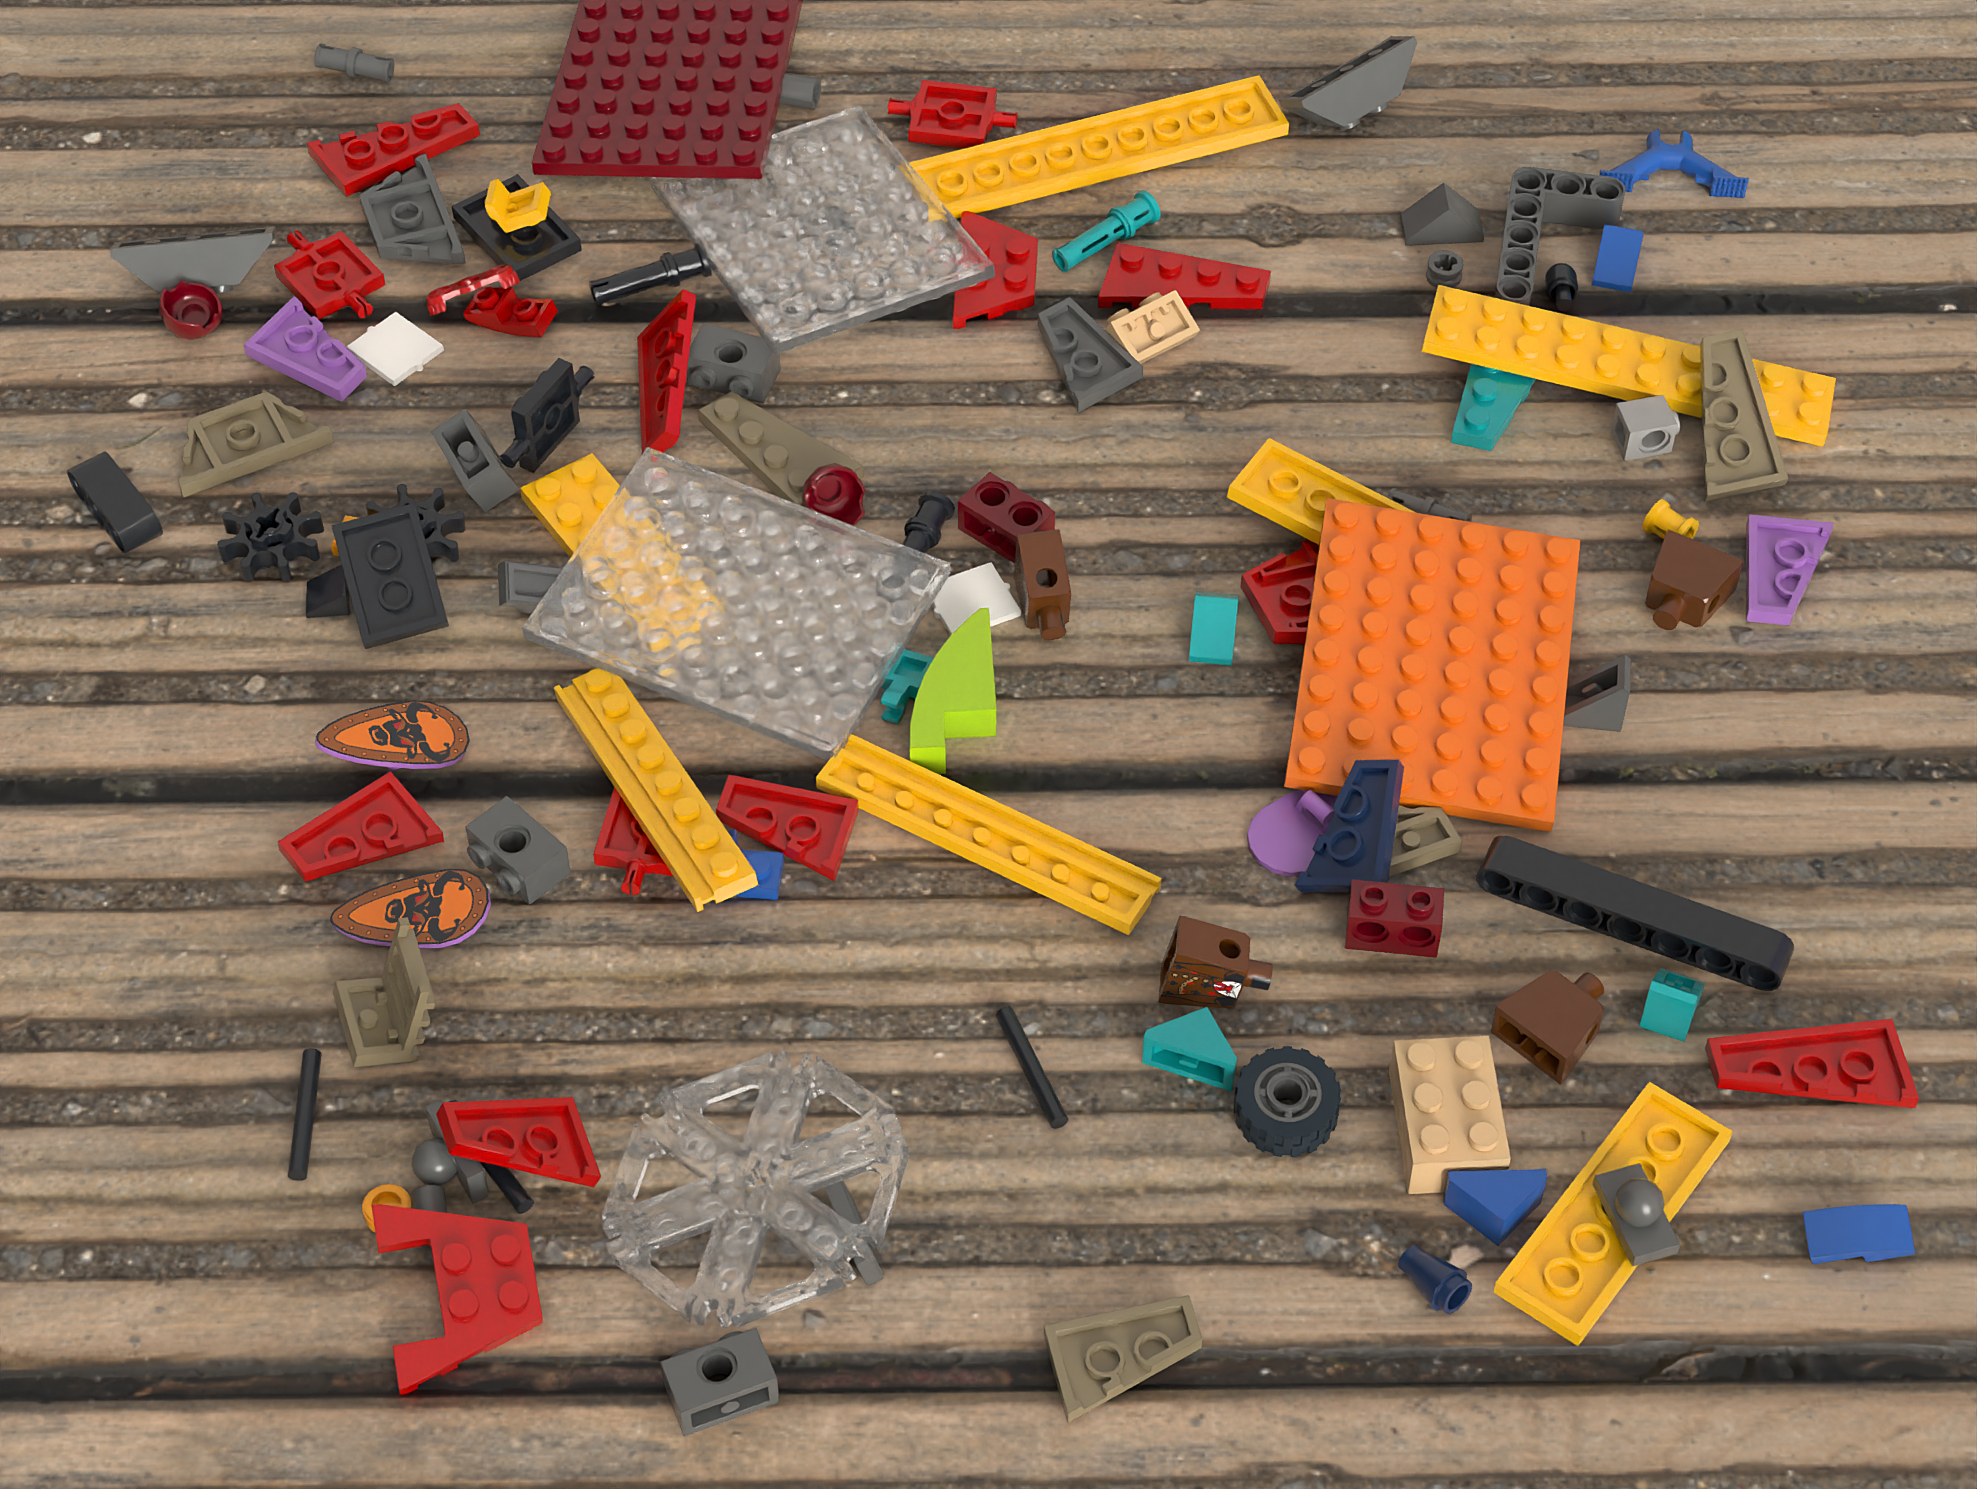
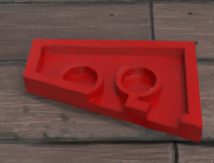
M390 771L279 840L278 846L282 855L306 882L444 842L443 831Z
M728 775L716 808V815L722 823L777 852L783 853V855L833 881L836 880L859 812L858 800L734 775Z
M573 1097L443 1102L436 1113L450 1155L593 1188L601 1178Z

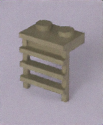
M408 917L398 918L382 977L335 982L333 996L353 1067L413 1062L419 1059L420 1054L417 1044H423L425 1040L422 1027H428L430 1024L427 1009H434L436 1002L414 929H409Z

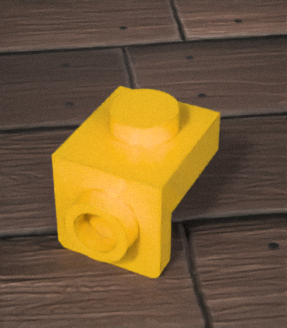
M495 179L490 181L485 199V208L489 217L495 220L505 233L526 226H534L546 220L551 192L541 182L509 193L501 181Z

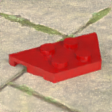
M969 211L962 212L953 309V329L966 327V319L985 314L989 320L1002 316L1008 311H1018L1034 306L1038 238Z

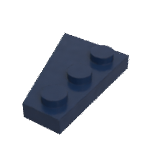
M1399 759L1355 761L1333 805L1335 813L1324 835L1319 834L1312 848L1315 854L1307 871H1301L1295 883V887L1300 892H1350L1352 879L1388 883L1404 766Z

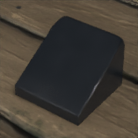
M342 565L307 581V618L350 615V593Z

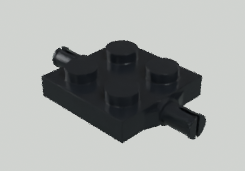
M558 358L547 371H543L539 375L531 389L523 397H519L515 401L511 409L515 438L508 449L500 455V460L505 466L514 468L519 461L521 468L534 473L580 422L578 408L580 395L588 383L595 378L594 372L589 367L581 366L574 375L573 364Z

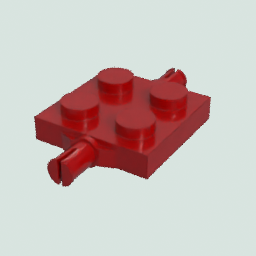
M922 80L919 92L912 101L889 98L888 114L910 116L908 141L965 149L985 144L988 133L994 126L1016 129L1018 112L996 111L997 88Z
M294 230V234L292 232L288 234L287 243L296 251L291 257L274 265L275 274L313 316L320 320L345 306H350L360 318H366L365 314L369 316L372 313L373 306L364 299V296L386 285L384 274L342 231L326 239L309 242L299 230Z
M614 787L593 853L594 863L599 866L627 870L621 890L630 895L632 888V895H638L644 874L654 873L673 876V874Z

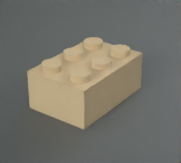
M1489 1036L1394 1040L1389 1076L1408 1194L1444 1192L1448 1171L1508 1170L1511 1157Z

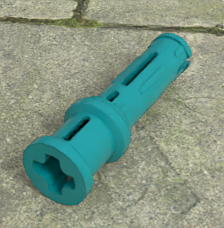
M1141 190L1134 195V199L1122 207L1115 206L1111 208L1105 220L1052 251L1055 265L1062 272H1068L1072 267L1096 254L1117 239H1130L1135 235L1136 230L1143 225L1156 223L1161 218V211L1157 201L1149 192Z

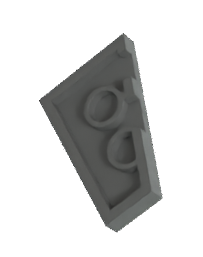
M1070 297L1038 313V327L1078 413L1143 378V366Z

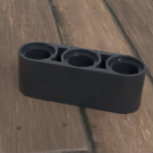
M104 451L67 470L68 478L76 494L122 553L125 554L163 534L161 524L151 506L107 452Z

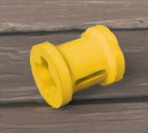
M1664 499L1659 500L1653 505L1642 524V529L1646 533H1655L1663 539L1668 529L1693 539L1699 528L1698 520L1692 517L1689 519L1672 510L1670 504Z

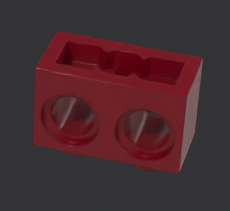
M989 472L958 500V529L1015 564L1017 534L1055 530V511L1046 503L1035 500L1022 492L1013 483L1004 481Z
M1352 879L1347 910L1345 949L1437 958L1443 926L1444 888Z

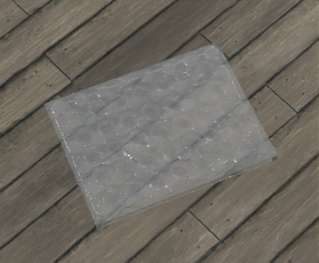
M860 105L772 134L762 179L650 177L651 187L691 242L693 244L697 243L700 246L708 265L774 354L792 350L797 346L829 337L834 333L866 324L871 320L903 311L908 307L940 298L948 293L977 285L980 282L995 277L993 262Z
M647 447L522 627L523 637L825 760H835L842 748H845L850 735L854 733L885 682L886 677L896 664L949 577L950 563Z

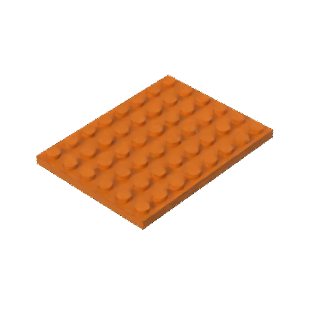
M1327 498L1284 787L1304 791L1312 790L1316 793L1338 796L1356 760L1399 759L1404 766L1399 805L1410 809L1420 806L1440 807L1446 815L1551 832L1555 819L1580 540Z

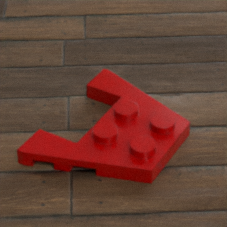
M1308 539L1302 542L1301 549L1288 556L1281 553L1241 576L1240 588L1273 644H1305L1319 549L1318 544Z
M383 1204L371 1205L378 1253L426 1245L431 1246L445 1333L444 1337L393 1346L400 1395L408 1394L418 1389L419 1384L438 1374L443 1376L458 1368L457 1364L482 1351L487 1353L543 1323L526 1223Z

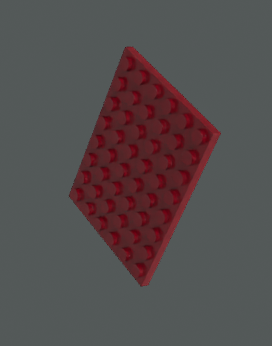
M580 0L531 162L534 175L762 179L781 99L784 73H787L803 0Z

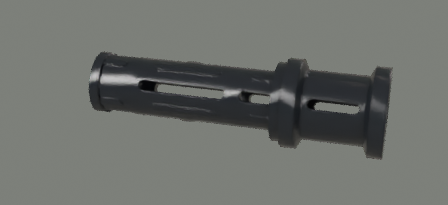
M699 242L694 244L693 249L674 255L670 252L663 253V256L659 257V261L623 271L606 278L589 281V286L595 304L598 306L611 300L665 284L669 287L680 286V281L699 275L704 277L712 276V271L703 244Z
M936 491L923 492L918 501L919 509L917 513L906 522L904 527L906 538L881 585L876 590V596L879 600L883 598L885 592H888L883 603L895 607L901 604L903 596L927 550L939 543L941 539L940 530L946 520H950L955 513L953 502L942 493Z

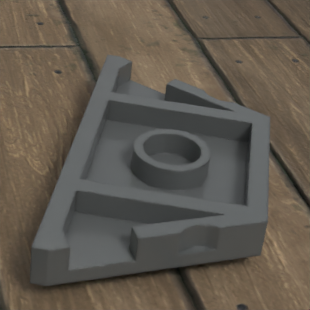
M426 154L415 158L416 167L402 176L396 171L386 177L380 185L373 186L359 195L361 208L380 258L447 264L466 263L463 248Z

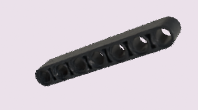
M1497 836L1493 838L1476 875V881L1479 886L1492 895L1758 990L1773 991L1778 989L1794 951L1792 940L1778 930L1510 836Z

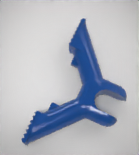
M1659 129L1653 130L1647 136V150L1609 171L1600 170L1599 174L1600 176L1618 179L1625 186V192H1632L1634 183L1639 180H1649V175L1659 169L1680 170L1694 178L1695 183H1702L1709 187L1710 196L1745 198L1749 178L1733 175L1693 151V140L1687 131H1681L1679 144L1670 145L1661 140Z

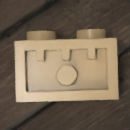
M1176 290L1164 296L1160 292L1152 294L1139 304L1140 308L1129 312L1127 308L1118 311L1108 318L1107 323L1109 325L1105 329L1140 364L1184 343L1200 332L1199 327Z

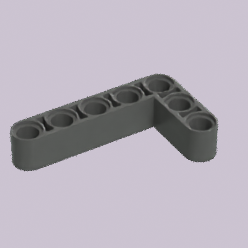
M1536 167L1517 169L1511 179L1494 298L1530 306L1541 223L1548 222L1603 229L1604 224L1616 226L1620 221L1625 196V186L1616 178Z

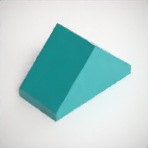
M1196 591L1189 662L1232 666L1239 595Z
M1660 968L1651 982L1639 1027L1685 1042L1706 982Z
M1208 1007L1146 1030L1143 1038V1064L1232 1092L1235 1084L1237 1057Z

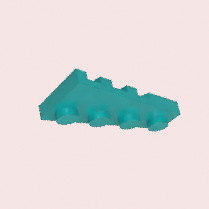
M1471 364L1454 424L1451 443L1492 451L1513 419L1515 410L1529 395L1530 388L1536 379Z

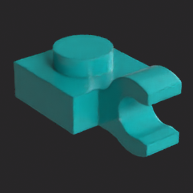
M899 647L881 676L882 689L886 690L881 698V704L887 706L881 716L882 720L895 724L900 723L905 714L908 700L910 697L916 698L923 677L934 659L933 657Z

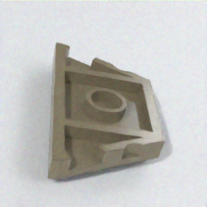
M267 391L193 417L188 421L186 433L188 442L184 445L182 457L184 470L183 476H179L178 481L181 494L184 498L334 443L332 431L325 424L319 428L308 422L304 412L293 406L284 405L281 399Z

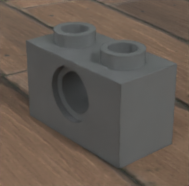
M703 323L689 350L688 384L725 394L732 391L745 399L764 403L781 370L779 341Z
M466 408L431 431L464 489L485 513L520 490L506 466L501 462V458L487 434Z
M508 796L465 826L469 843L467 853L475 865L480 869L487 867L496 875L499 884L508 894L514 895L516 893L529 905L571 874L567 847Z
M757 1328L746 1332H730L722 1336L715 1343L698 1349H682L674 1353L669 1359L661 1361L664 1386L683 1436L779 1403L777 1377ZM716 1374H725L729 1376L727 1379L720 1382H713L708 1380L711 1376Z

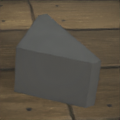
M1444 182L1401 213L1400 219L1406 246L1477 243L1484 241L1479 210Z
M1627 655L1618 657L1567 681L1563 726L1621 732L1630 694L1631 659Z

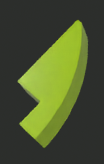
M989 608L978 609L952 633L935 655L923 677L915 698L910 723V761L937 774H946L945 739L996 736V695Z

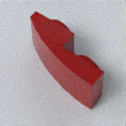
M503 287L479 288L463 315L467 321L490 330L516 336L542 337L558 309L552 299H519L513 287L506 289Z

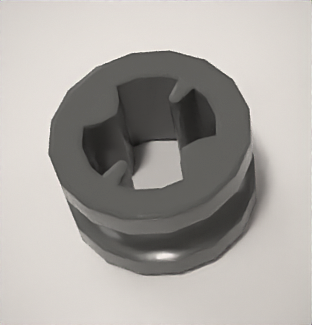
M1448 250L1434 252L1428 259L1427 281L1436 288H1438V285L1450 288L1456 287L1462 279L1463 259L1460 255Z

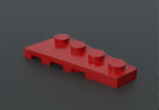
M457 103L412 115L411 122L399 124L388 121L377 124V131L356 136L353 130L338 134V141L322 145L319 139L307 142L306 144L312 159L341 192L348 197L385 180L386 177L396 171L400 173L415 166V158L420 155L426 154L427 159H430L480 136L478 123Z
M1117 242L1098 296V308H1112V302H1132V308H1140L1139 304L1152 294L1160 292L1164 296L1176 290L1187 309L1195 303H1207L1210 309H1262L1270 284L1271 271Z
M682 289L637 337L642 455L655 461L668 448H672L680 436L696 295L685 289Z
M1893 1019L1708 1038L1705 1046L1716 1088L1907 1108H1916L1919 1100Z

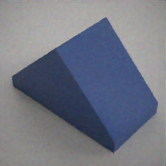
M1604 224L1592 286L1631 293L1644 231Z
M1546 1169L1448 1171L1443 1195L1444 1205L1499 1246L1541 1204L1547 1181Z

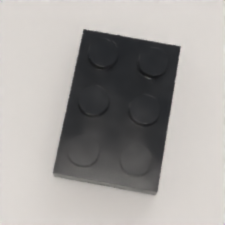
M518 174L501 182L509 193L529 187ZM488 189L452 206L453 218L498 266L503 264L512 265L520 281L582 251L581 239L549 206L546 220L534 226H526L505 233L499 224L489 217L486 211L485 199Z
M415 503L332 525L365 649L449 626Z

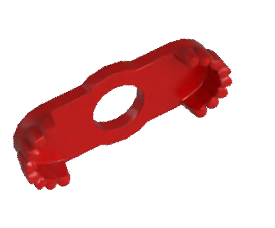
M503 264L483 273L464 278L456 283L439 287L425 297L430 316L446 311L445 300L472 292L490 283L499 281L504 289L514 286L520 282L518 275L513 270L512 265Z

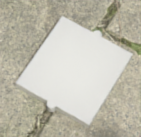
M394 312L375 327H368L365 334L346 346L364 365L393 386L399 384L415 371H422L423 365L444 351L441 343L397 312Z
M992 562L924 585V592L934 608V617L940 618L950 636L980 608H989L990 627L1021 616V610L1010 594V584L1003 582Z

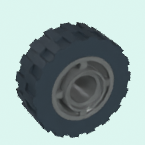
M1283 1046L1281 1049H1274L1273 1047L1265 1050V1053L1261 1055L1256 1054L1250 1059V1063L1247 1066L1244 1065L1241 1069L1240 1077L1235 1085V1122L1238 1129L1241 1128L1243 1131V1137L1248 1142L1254 1143L1260 1151H1268L1273 1153V1156L1282 1157V1155L1298 1157L1302 1153H1311L1317 1150L1320 1144H1325L1330 1139V1133L1335 1131L1338 1122L1341 1088L1340 1083L1335 1079L1336 1073L1332 1067L1329 1068L1325 1064L1324 1059L1310 1054L1309 1050L1303 1048L1298 1050L1292 1049V1046ZM1289 1098L1297 1103L1284 1105L1277 1100Z

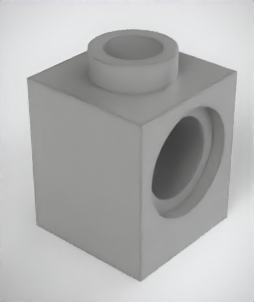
M1664 395L1616 403L1611 433L1624 461L1672 452L1675 435H1678L1680 431V422L1676 411H1671Z

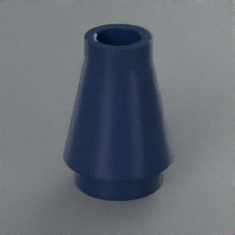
M1418 1245L1410 1246L1399 1259V1269L1407 1274L1434 1310H1443L1445 1313L1451 1314L1457 1311L1470 1296L1472 1283L1467 1279L1465 1270L1424 1251Z

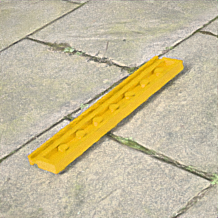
M612 663L572 679V685L563 689L560 685L554 687L557 701L697 912L704 910L703 904L714 900L717 904L758 885L756 872Z
M851 733L847 736L845 745L837 749L816 776L817 789L830 795L858 800L860 809L1127 935H1130L1151 904L1152 897L1161 889L1162 878Z

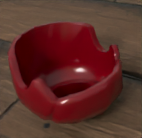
M181 280L174 288L170 290L164 288L161 291L159 302L160 316L167 330L177 337L188 340L199 339L213 332L221 323L222 303L216 292L202 283H187Z
M833 463L816 468L808 477L803 486L802 503L805 511L819 527L832 532L851 529L863 518L865 514L863 496L866 490L861 479L858 478L852 469Z

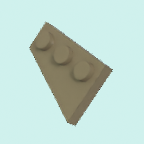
M1189 1295L1044 1325V1339L1067 1423L1202 1348V1335Z

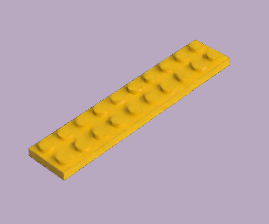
M1258 75L903 164V176L928 226L961 218L963 211L977 214L1288 135L1289 122L1262 78Z
M1438 285L1421 352L1627 401L1664 395L1671 411L1674 410L1678 413L1702 418L1700 346ZM1752 358L1775 436L1823 447L1828 434L1836 378Z

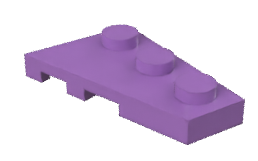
M295 296L244 344L247 357L341 402L367 378L365 365L338 339H333L324 330L323 324L315 316L311 317L303 309V304Z
M1749 514L1746 524V621L1790 625L1829 540L1834 523Z

